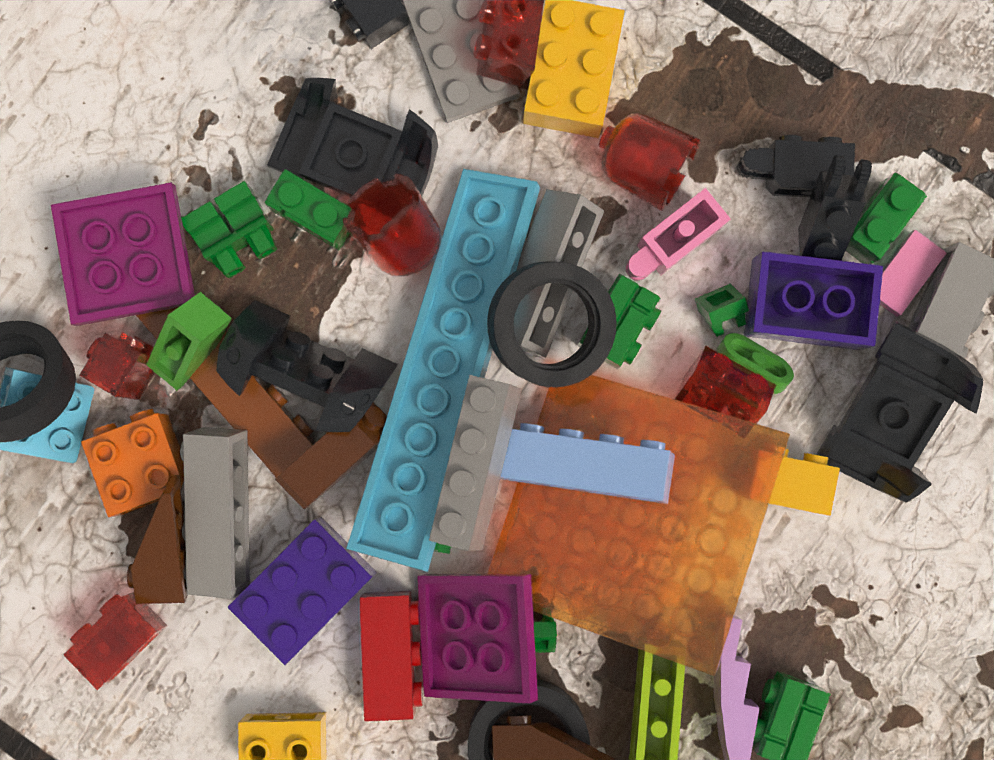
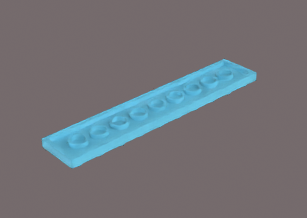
M463 169L346 549L428 572L436 542L429 541L469 375L485 378L493 351L487 328L489 307L499 286L517 269L540 191L537 181Z

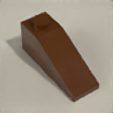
M373 402L350 432H327L275 480L305 510L377 450L387 415Z
M180 475L171 476L161 495L134 562L128 566L127 584L129 588L134 589L136 604L185 603L187 599V582L183 575V569L186 565V541L182 536L185 509L181 496L182 485Z
M531 715L507 716L506 724L492 726L494 760H616L546 722L532 723Z

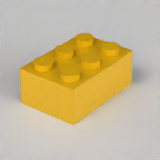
M545 0L524 109L523 124L599 138L604 123L625 10L573 0Z

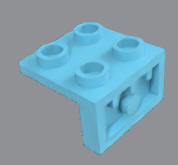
M5 367L0 387V408L16 403L27 396L37 386L43 375ZM75 383L74 393L70 402L54 422L27 438L12 442H0V450L75 463L78 458L94 388Z

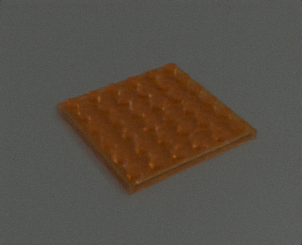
M590 375L588 378L573 385L549 387L537 425L544 427V433L559 435L560 429H571L584 432L583 439L599 441L600 434L624 437V444L640 446L641 440L666 443L665 450H670L675 455L668 504L517 482L487 574H531L533 611L715 676L790 434L594 375Z

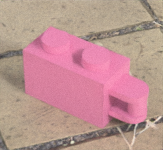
M706 188L641 238L637 244L640 250L630 258L626 265L627 275L631 279L639 281L657 270L662 276L722 229L731 220L709 191Z

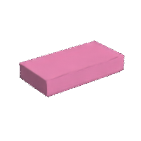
M917 230L911 231L883 269L880 305L896 317L902 315L947 252Z

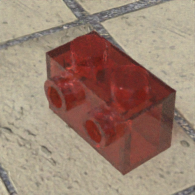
M544 0L483 1L479 14V22L484 23L483 32L478 36L474 48V58L478 59L477 75L519 87L523 85L535 71Z
M123 331L120 336L105 332L102 338H97L89 347L86 355L89 360L79 376L115 397L139 400L155 374L146 365L154 346L135 335L133 337Z
M705 346L685 374L674 400L745 439L767 412L776 385L766 380L763 376L734 362L724 354Z
M134 592L122 597L116 594L110 598L99 610L103 616L93 626L90 623L82 626L70 638L74 645L63 654L96 690L109 684L168 626L147 604H136Z

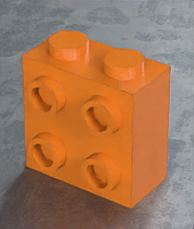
M153 409L144 410L131 415V423L118 428L116 423L101 426L92 430L94 437L81 441L108 518L121 516L158 502L172 475H180L181 485L183 484L184 462L181 459L180 446L168 414L154 413Z

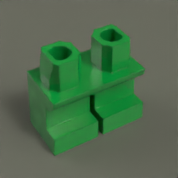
M245 180L214 198L219 208L209 201L181 218L184 228L200 248L203 257L215 265L227 278H232L246 268L237 253L244 247L250 245L258 259L265 258L277 251L275 240L271 234L274 228L253 189ZM222 213H223V214L225 215V217L227 218V220H228V222L230 223L231 227L233 228L234 232L231 230L230 226L228 225V223H227V221L225 220V218H224V216L222 215Z

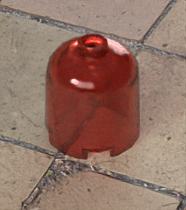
M642 113L629 114L622 118L615 128L609 125L600 139L598 146L604 149L601 157L602 172L613 184L663 211L665 205L668 206L686 176L679 172L687 158L694 160L701 139Z
M395 174V180L383 183L378 178H375L359 188L349 199L348 204L351 207V211L348 217L343 219V223L350 235L381 271L391 276L401 277L419 273L431 264L441 247L440 227L409 177Z

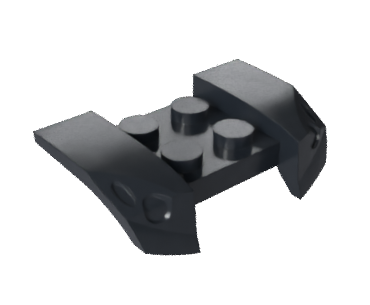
M306 78L267 166L280 172L286 169L303 180L305 178L371 205L375 211L411 225L434 166L438 150L435 130L410 109L406 116L403 131L335 104L338 97L336 79Z
M254 300L233 321L219 347L217 373L239 396L243 393L253 375L324 407L315 431L350 432L372 405L398 364L363 348L352 359L339 349L328 348L312 341L304 333L292 332L286 329L290 315Z
M895 321L875 355L877 362L839 426L833 425L816 455L828 457L827 465L840 468L839 472L892 498L907 503L932 485L920 469L914 465L951 405L955 401L977 414L984 380L972 363L951 349Z

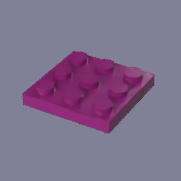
M172 182L51 205L71 325L81 326L177 308L195 296L177 190Z
M531 574L418 575L424 697L532 703L537 701L538 689Z

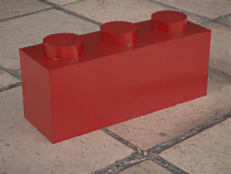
M411 591L363 593L360 596L364 722L414 719L416 707L423 706L422 682H415L414 666H421L420 641H413V625H419L420 623L419 601H412Z

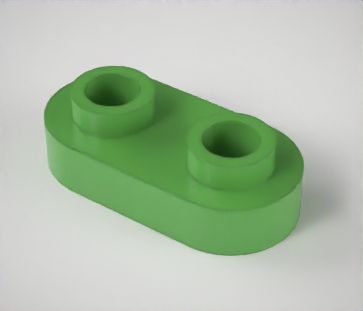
M727 334L717 347V356L725 369L744 377L762 391L775 394L782 393L794 378L791 366L783 358L741 334Z

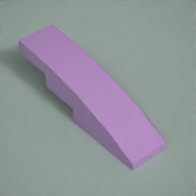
M719 612L714 647V702L719 740L724 760H750L759 707L751 699L745 698L751 663L743 657L736 656L742 619L734 614Z

